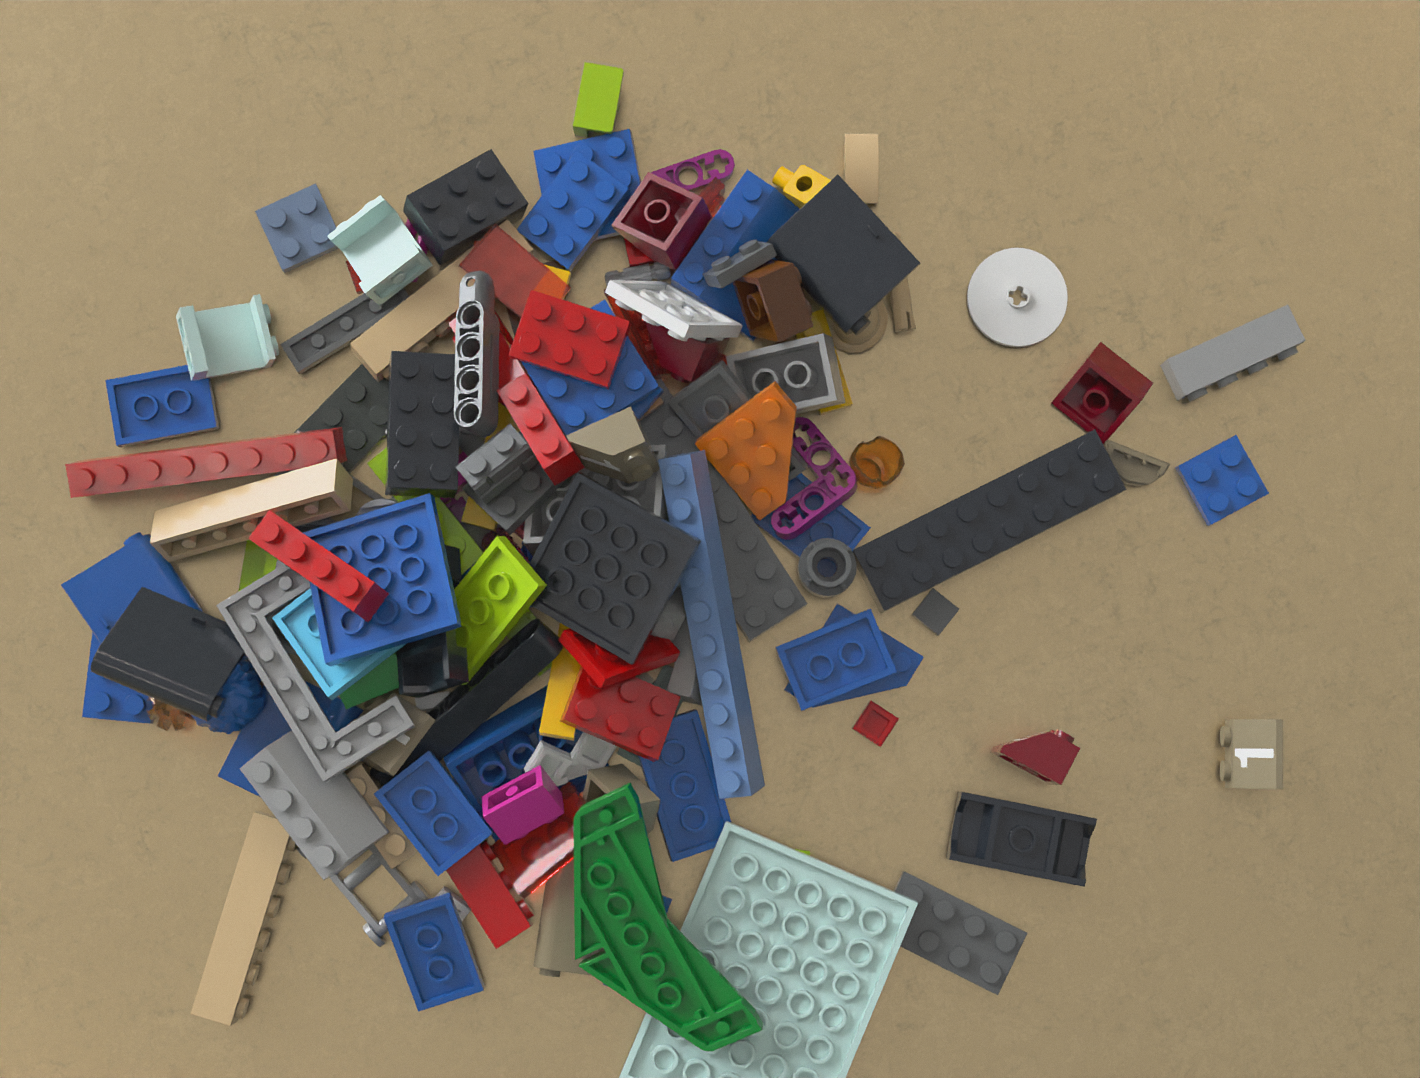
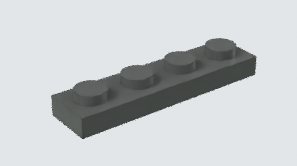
M403 288L379 306L363 293L280 345L296 371L302 374L348 346L406 300L409 295Z

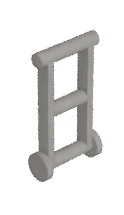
M373 845L369 848L373 854L344 880L338 874L330 877V879L366 920L367 923L362 926L365 933L377 946L381 947L386 943L383 935L388 932L384 917L378 922L352 890L382 864L408 894L391 911L431 899V897L417 881L410 884L397 868L391 869L376 846ZM298 847V852L306 859V856Z

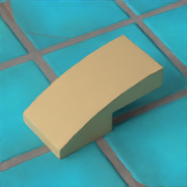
M845 133V182L864 203L878 204V134Z

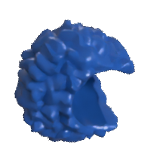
M245 654L223 687L222 697L226 699L221 714L218 718L212 717L208 722L191 715L195 719L197 726L208 727L212 732L231 734L233 731L242 730L244 726L252 722L258 715L259 710L265 706L263 693L261 692L262 686L260 685L262 680Z

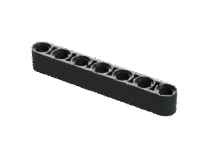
M540 619L530 621L485 661L467 684L459 685L428 713V715L435 719V722L394 776L373 768L370 770V776L384 786L429 750L432 751L440 762L559 655L564 647L559 641L560 637Z

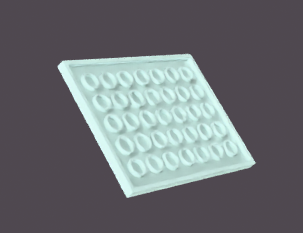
M726 821L680 931L756 1009L764 1024L763 1028L759 1032L715 1051H704L646 1012L619 1078H846L918 905V901Z

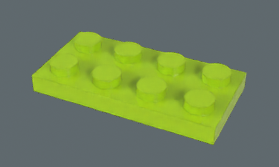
M496 536L454 590L462 627L456 628L457 646L467 648L469 681L547 586L505 536Z

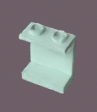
M381 195L375 200L368 202L362 210L349 220L339 224L336 230L328 235L330 241L344 253L360 277L361 282L359 285L364 293L379 306L433 266L397 211Z
M260 294L253 295L250 303L196 312L193 305L180 307L176 319L191 381L268 368L274 363L275 356L279 355L276 337L270 336L268 324L271 323L270 310L267 304H262Z

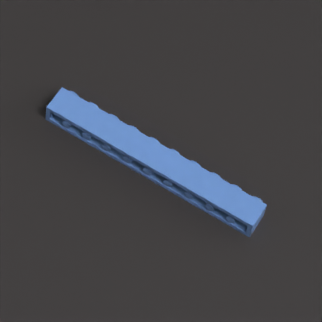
M705 450L672 455L658 459L669 523L701 540L680 580L719 799L752 796L763 788L765 783Z

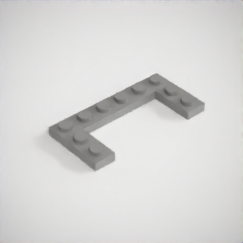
M283 564L216 606L322 781L326 783L411 730L415 725L395 695L338 732L334 730L267 620V617L289 605L310 589L308 580Z

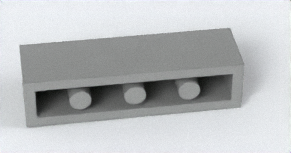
M1286 305L1164 361L1160 366L1177 401L1187 397L1189 402L1208 394L1207 387L1217 383L1219 388H1222L1237 381L1236 374L1248 370L1251 375L1268 367L1266 361L1278 356L1279 361H1282L1297 354L1298 350L1296 347L1306 340L1289 305Z

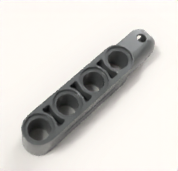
M479 270L467 273L462 278L459 286V308L456 313L454 418L458 425L477 437L484 438L490 436L498 424L499 394L497 390L499 389L500 323L499 318L495 314L494 281L487 272ZM475 279L474 285L468 287V281Z

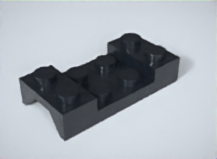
M445 545L452 582L456 584L462 581L460 548ZM456 629L406 643L397 650L399 695L421 698L469 682L467 648L457 646Z
M959 791L946 859L1085 887V864L1090 838L1095 829L1097 819Z

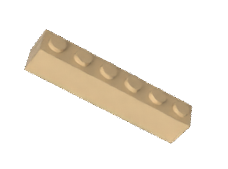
M508 219L497 227V229L533 258L534 249ZM490 233L350 343L352 353L377 382H380L383 378L389 380L391 351L424 353L429 347L428 342L437 335L439 338H442L452 330L449 322L456 318L459 308L460 282L469 273L462 265ZM475 279L468 281V287L474 285Z
M333 459L154 511L150 544L167 562L249 540L248 538L269 510L293 527L351 511L353 478L338 459Z
M261 811L253 812L190 1013L192 1015L231 1026L238 1021V1018L243 1019L249 1005V999L245 998L248 985L253 986L257 979L260 966L255 963L259 951H265L270 937V932L266 931L269 918H275L280 905V898H277L276 895L280 884L285 885L290 873L291 865L286 864L290 851L295 852L298 847L274 815Z

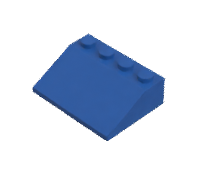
M747 169L671 277V285L742 324L740 334L754 342L757 337L751 336L733 283L724 288L711 287L707 285L703 273L712 269L711 264L717 259L725 256L732 257L740 252L739 247L748 241L757 240L767 243L770 237L800 209L776 188Z
M548 685L482 723L444 757L447 768L463 793L482 817L481 796L524 774V767L541 740L571 753L583 731L576 729L573 741L541 736L539 734ZM587 774L557 786L562 792L563 803L584 791ZM494 832L491 836L497 843L500 841V838Z

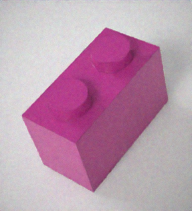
M541 765L481 796L483 818L504 845L515 839L525 837L530 831L545 823H551L564 814L562 792Z

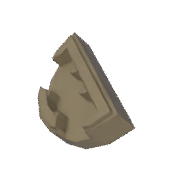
M1110 440L1105 441V449L1124 484L1132 486L1151 484L1162 477L1170 466V463Z

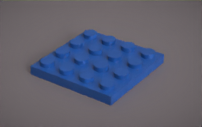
M430 493L303 532L389 593L371 620L367 622L309 582L324 662L328 666H334L462 627L435 497Z

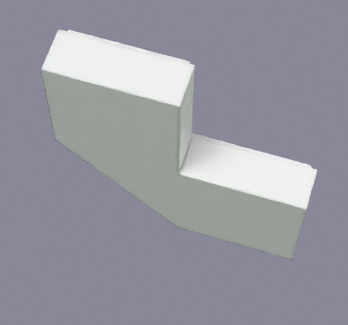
M585 732L582 733L571 753L541 740L524 767V771L526 773L541 765L556 786L568 783V780L588 774L590 769L605 767L617 746Z

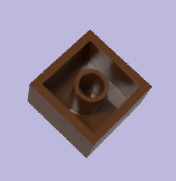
M770 259L732 282L751 336L781 342L814 327L810 317L812 315V308L803 295L800 286L802 278L799 270L793 263Z

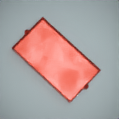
M494 224L480 241L474 242L472 251L459 264V267L466 273L479 270L487 272L494 281L495 297L520 319L531 290L559 299H563L571 290L569 285L497 224Z

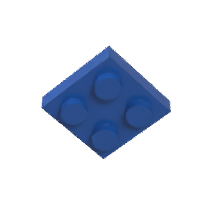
M1237 435L1175 467L1207 526L1269 494Z

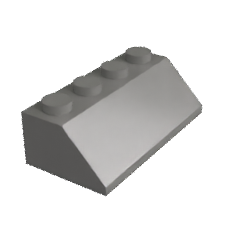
M293 731L288 732L266 746L240 768L241 772L323 880L339 874L389 833V830L344 771L326 783L322 781Z

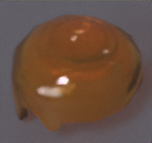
M877 436L869 442L862 441L854 448L849 458V465L854 471L859 484L872 489H882L892 484L900 475L905 465L903 452L895 442L883 436Z

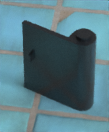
M838 174L767 241V243H772L777 254L775 258L778 261L793 263L799 270L802 278L800 286L845 335H849L852 332L858 335L864 331L871 323L868 319L871 314L870 310L921 264Z
M141 587L97 649L91 663V672L208 722L212 717L218 718L226 702V699L222 697L223 687L245 652L227 622L150 589Z

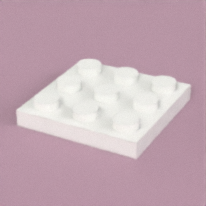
M610 280L605 291L606 294L617 299L615 303L619 307L640 312L643 314L641 318L652 325H662L668 328V334L681 341H687L688 338L705 341L706 338H713L722 341L723 338L738 337L743 326L667 282Z

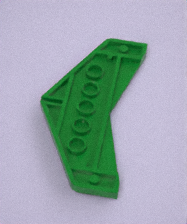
M631 782L581 806L574 816L575 960L600 948H603L604 951L582 960L579 967L701 1050L715 1051L761 1031L764 1024L756 1009L667 918L640 800Z

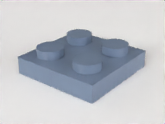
M316 183L255 211L284 273L339 249L328 238V235L336 230L337 227Z

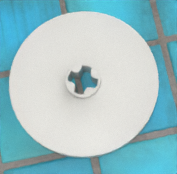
M1025 248L1004 249L987 257L973 273L967 291V305L974 324L990 340L1009 347H1027L1049 337L1061 323L1067 308V288L1059 269L1044 255ZM1016 290H1020L1021 297L1026 298V301H1021L1019 305H1014L1013 298L1009 297V294H1014Z

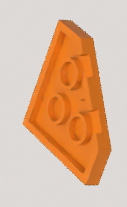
M776 381L700 436L695 442L700 451L705 450L706 458L759 521L784 504L788 496L797 406Z

